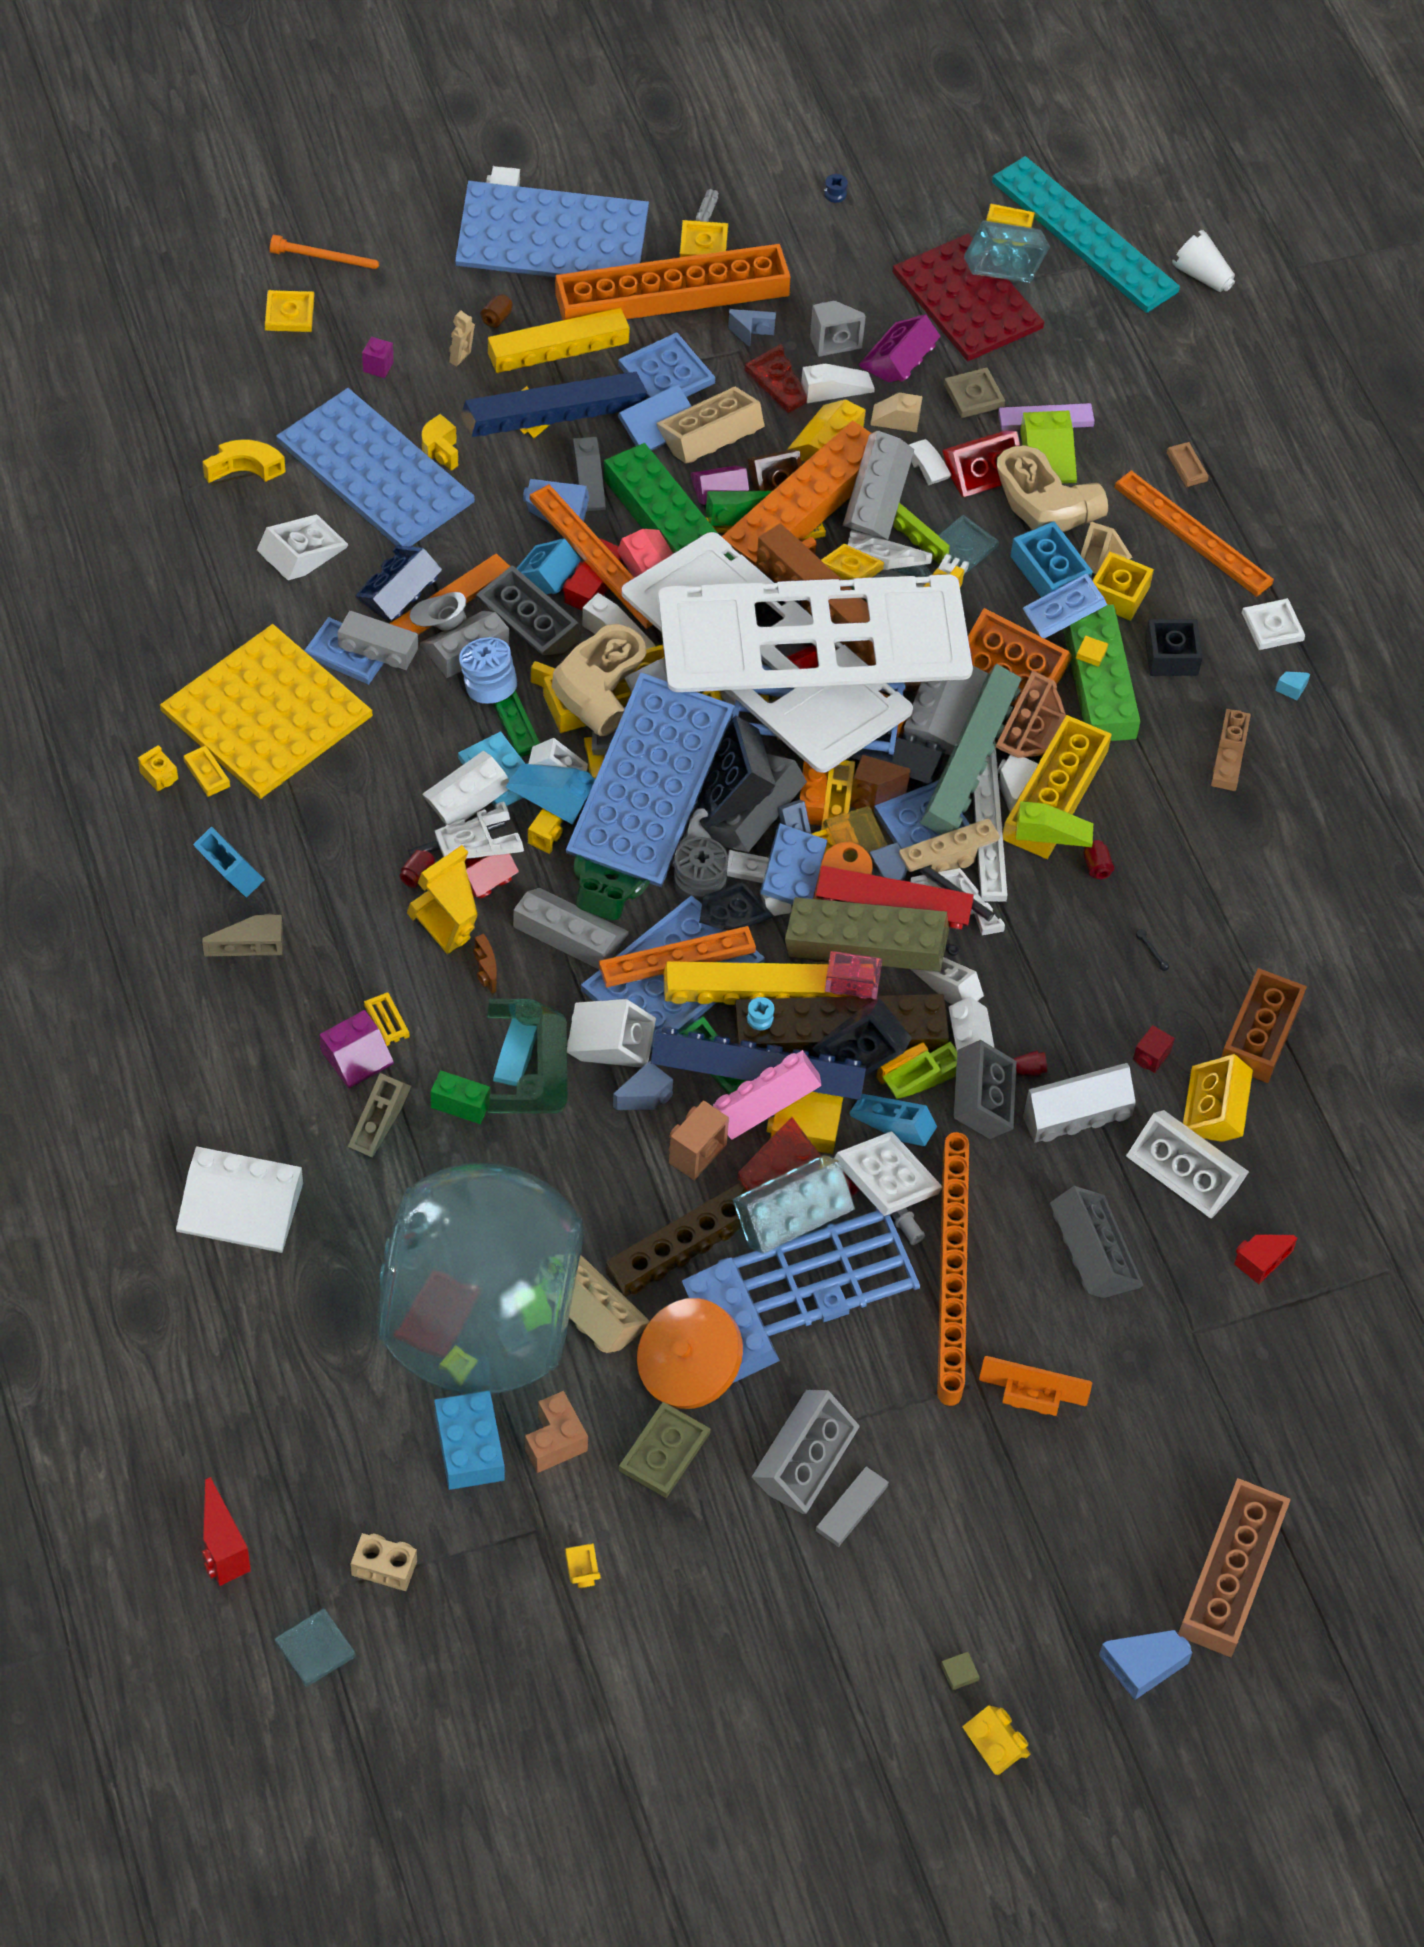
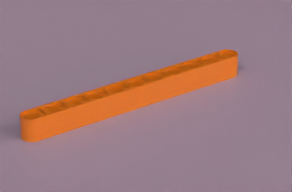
M959 1132L951 1133L946 1137L942 1159L937 1395L940 1402L948 1406H953L960 1402L965 1385L969 1140L964 1134ZM951 1148H958L960 1151H955ZM951 1171H958L960 1174H954ZM950 1194H956L960 1197H953ZM951 1217H954V1218L959 1219V1221H954V1220H951L950 1218H951ZM949 1241H956L959 1244L954 1245L951 1244ZM948 1265H956L959 1268L954 1269L949 1267ZM948 1289H956L958 1292L953 1293ZM947 1313H955L958 1316L952 1317L949 1316ZM947 1337H954L957 1341H950ZM951 1361L956 1363L957 1365L950 1366L946 1362ZM947 1386H952V1387L956 1388L957 1390H955V1391H950V1390L946 1389V1387H947Z

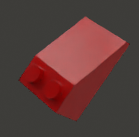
M210 1477L205 1480V1550L202 1551V1555L205 1560L204 1567L210 1579L215 1577L219 1586L250 1572L251 1568L248 1547Z

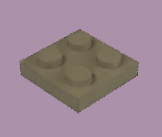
M988 368L944 379V386L961 418L1005 407V399Z

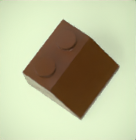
M794 449L747 459L751 482L755 491H773L802 466L800 451Z
M862 755L853 778L850 807L861 812L875 814V805L907 793L911 769Z

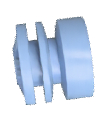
M493 637L479 638L470 642L462 649L459 654V662L462 667V674L464 675L466 691L471 699L486 704L496 703L514 693L517 687V676L513 666L510 647L505 641Z

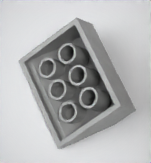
M973 666L971 677L965 680L922 681L912 705V714L905 723L904 732L916 735L917 740L924 743L927 740L940 743V748L946 750L945 754L951 755L988 673Z

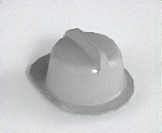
M451 592L423 600L412 608L410 619L418 626L433 625L443 631L452 630L466 620L464 612L466 598L460 592Z

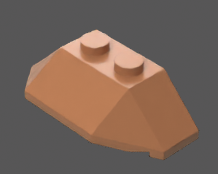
M1032 671L995 746L996 748L1017 758L1044 755L1066 716L1054 680Z

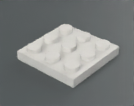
M892 1131L837 1152L833 1159L884 1216L935 1196L942 1189L941 1184Z

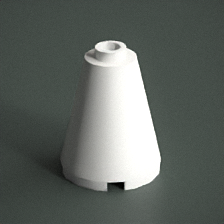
M1200 230L1199 233L1201 235L1198 238L1193 235L1178 251L1176 255L1179 259L1177 262L1173 259L1172 265L1218 292L1228 291L1235 283L1233 280L1235 274L1204 230Z

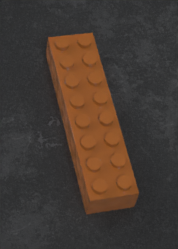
M781 523L758 537L756 567L776 583L784 581L842 580ZM849 586L840 587V591L853 590ZM862 598L828 600L832 623H867L870 621L867 602ZM801 600V607L812 616L810 602L808 600ZM839 641L868 666L876 665L872 641Z

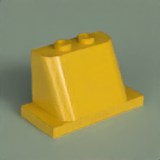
M460 845L421 873L418 884L424 891L426 889L428 891L411 902L407 910L409 917L412 920L417 918L447 955L457 947L464 945L471 938L470 933L475 928L474 923L478 916L465 865L468 851L463 845Z

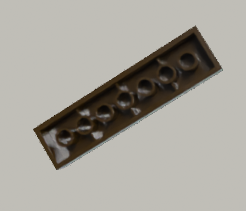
M944 994L771 998L769 1000L774 1004V1018L772 1025L766 1030H755L748 1024V1006L753 999H736L734 1012L736 1044H740L741 1040L756 1042V1047L767 1049V1045H776L783 1047V1052L793 1053V1049L808 1051V1056L819 1058L812 1049L815 1044L857 1011L880 998L912 1037L906 1050L924 1043L928 1048V1052L932 1053L947 1044L949 1040Z

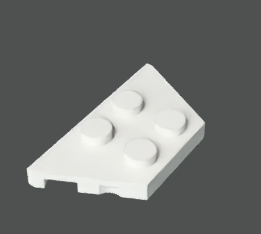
M854 530L850 531L848 546L883 561V570L931 563L932 553Z

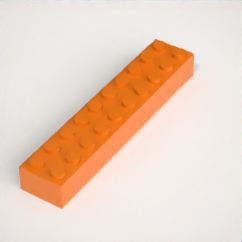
M780 244L559 274L556 275L555 295L562 320L616 308L622 309L626 319L786 297L789 296L791 277Z

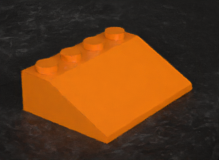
M985 608L968 635L973 666L989 673L998 664L1022 678L1018 686L1021 691L1017 699L1010 703L1014 707L1032 671L1054 680L1057 685L1073 658L1069 651Z

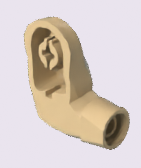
M1014 446L1003 451L997 458L999 478L1012 510L1032 530L1055 521L1061 531L1066 532L1081 524L1091 523L1107 515V496L1099 483L1075 485L1072 488L1062 485L1058 475L1052 470L1046 455L1039 449L1028 446Z
M620 624L604 626L594 636L577 645L554 669L552 688L556 696L571 713L578 716L595 734L599 736L609 735L617 729L625 710L612 691L622 679L637 669L646 655V643L641 635L632 628Z

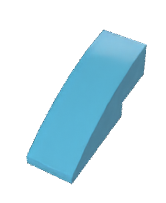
M515 1011L500 1053L493 1081L517 1087L520 1086L532 1056L533 1046L539 1034L540 1016Z

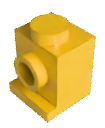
M159 745L138 757L140 773L157 792L171 786L178 779L177 767L162 752Z
M543 808L528 828V844L550 854L553 841H557L562 834L563 828L561 823L563 819Z

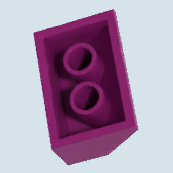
M926 314L895 322L859 363V366L887 382L904 381L911 375L910 371L923 361L922 357L935 347V342L941 336Z

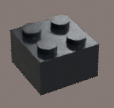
M1149 619L1145 643L1150 676H1198L1203 659L1198 620Z

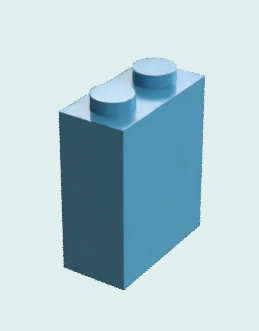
M212 826L193 844L245 897H248L265 880Z

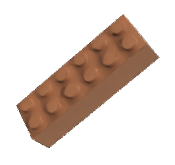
M1237 1478L1178 1633L1180 1637L1182 1636L1186 1640L1232 1658L1291 1499Z

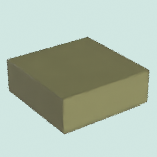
M968 1652L941 1662V1667L952 1691L979 1681V1674Z

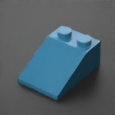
M521 764L507 783L506 788L573 824L584 808L595 778L590 773L580 771L577 768Z

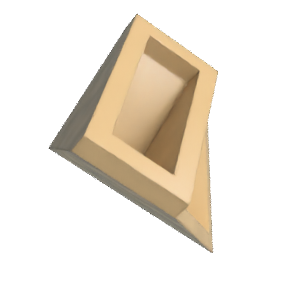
M1094 522L1090 523L1081 557L1094 574H1097L1109 551L1127 559L1132 558L1115 529Z

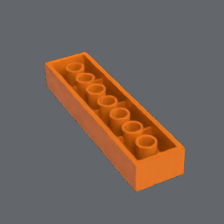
M852 420L721 537L755 567L757 566L758 537L779 523L786 527L797 539L802 541L851 497L868 437L872 433Z

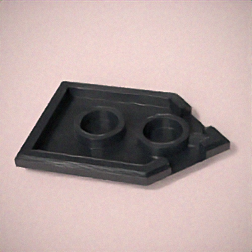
M740 882L705 895L702 901L699 923L729 931L755 925L773 918L774 915L744 882Z

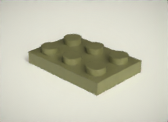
M662 1402L619 1465V1471L667 1498L710 1435L711 1428Z

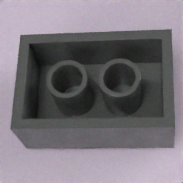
M982 1040L958 1049L954 1119L989 1139L1013 1130L1017 1061Z

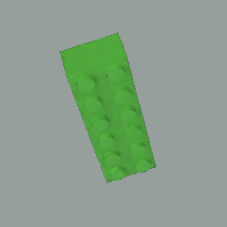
M1114 604L1106 605L1063 628L1067 649L1073 657L1070 663L1083 722L1111 733L1110 741L1136 739L1140 726L1138 708ZM1085 636L1108 643V649L1099 667L1076 659L1077 652Z

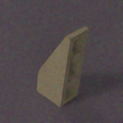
M255 915L203 937L204 956L282 955V915Z
M380 1073L348 1147L373 1157L400 1113L411 1086Z

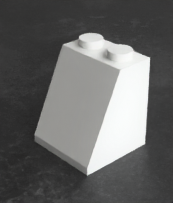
M627 999L575 1003L566 1052L584 1062L643 1067L649 1061L656 1018Z

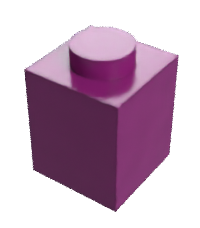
M371 336L362 352L363 372L385 378L394 362L393 343Z

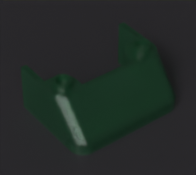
M489 999L487 1018H517L523 1025L537 1026L538 1074L522 1076L516 1085V1095L490 1094L488 1113L561 1112L566 1107L568 1100L567 1023L565 1016L561 1012L532 999Z

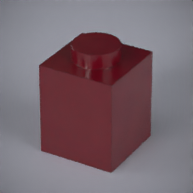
M1152 1025L1136 1046L1133 1061L1137 1062L1140 1067L1155 1073L1171 1053L1175 1038Z

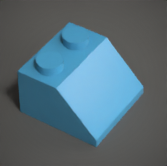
M564 538L535 545L517 567V570L545 594H556L563 588L565 580L575 573L577 565L582 560Z

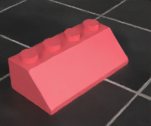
M641 529L622 538L617 550L634 578L674 554L660 530Z

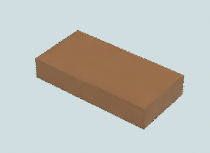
M1189 442L1168 447L1167 455L1186 487L1208 481L1209 476Z

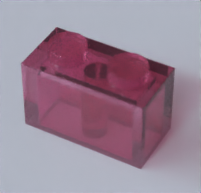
M831 951L825 992L877 999L883 959Z

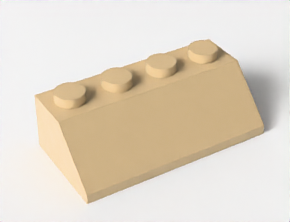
M737 387L726 390L657 423V427L673 455L684 463L694 462L705 454L713 453L718 448L732 444L737 439L754 434L756 430L765 427L760 402Z
M577 1251L549 1256L532 1280L537 1286H542L545 1297L550 1298L562 1314L569 1316L576 1323V1328L582 1333L587 1334L594 1341L595 1346L603 1352L620 1351L640 1335L650 1322Z

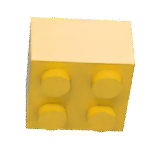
M1109 551L1094 577L1093 583L1104 597L1107 605L1114 604L1116 615L1131 621L1150 588L1154 569Z

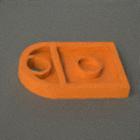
M842 842L832 846L822 859L813 899L821 900V898L816 897L822 865L872 875V860L868 852L860 845L851 842ZM853 850L857 853L858 857L854 862H847L843 858L844 852Z

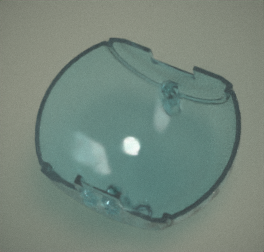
M487 1162L467 1163L441 1169L416 1182L413 1187H408L405 1190L396 1211L391 1237H387L384 1253L386 1254V1262L381 1266L379 1277L381 1287L377 1316L379 1339L384 1340V1345L390 1353L416 1376L441 1388L460 1393L472 1394L490 1391V1394L506 1392L535 1382L548 1374L549 1369L555 1370L563 1355L584 1239L582 1217H577L576 1210L558 1190L539 1177L516 1167Z

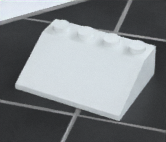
M196 1146L188 1172L176 1231L282 1253L303 1185L302 1167Z

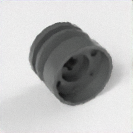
M696 837L688 839L677 849L673 886L676 894L683 901L692 895L702 904L705 895L726 888L729 857L726 849L719 842L711 838Z

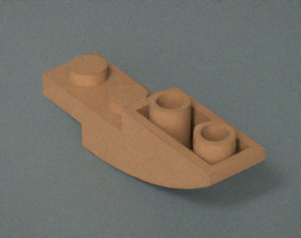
M1226 709L1211 786L1236 791L1251 714Z

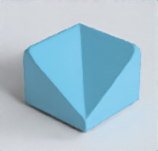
M1285 672L1279 678L1275 691L1298 700L1308 683L1310 674Z

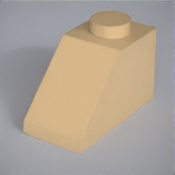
M897 393L874 404L871 425L917 432L922 396Z

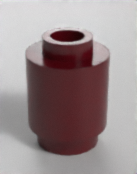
M1093 841L1092 847H1084V858L1090 876L1097 879H1105L1114 871V865L1108 847L1102 841Z
M416 850L401 868V874L399 875L401 881L411 888H416L419 885L418 881L421 873L435 864L434 856L426 850Z

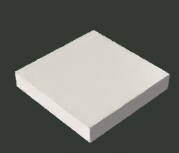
M1288 599L1243 608L1242 615L1258 650L1304 641L1305 634Z

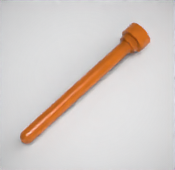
M273 234L270 242V253L274 254L287 251L371 269L379 267V262L374 259L287 242V239H283V236Z

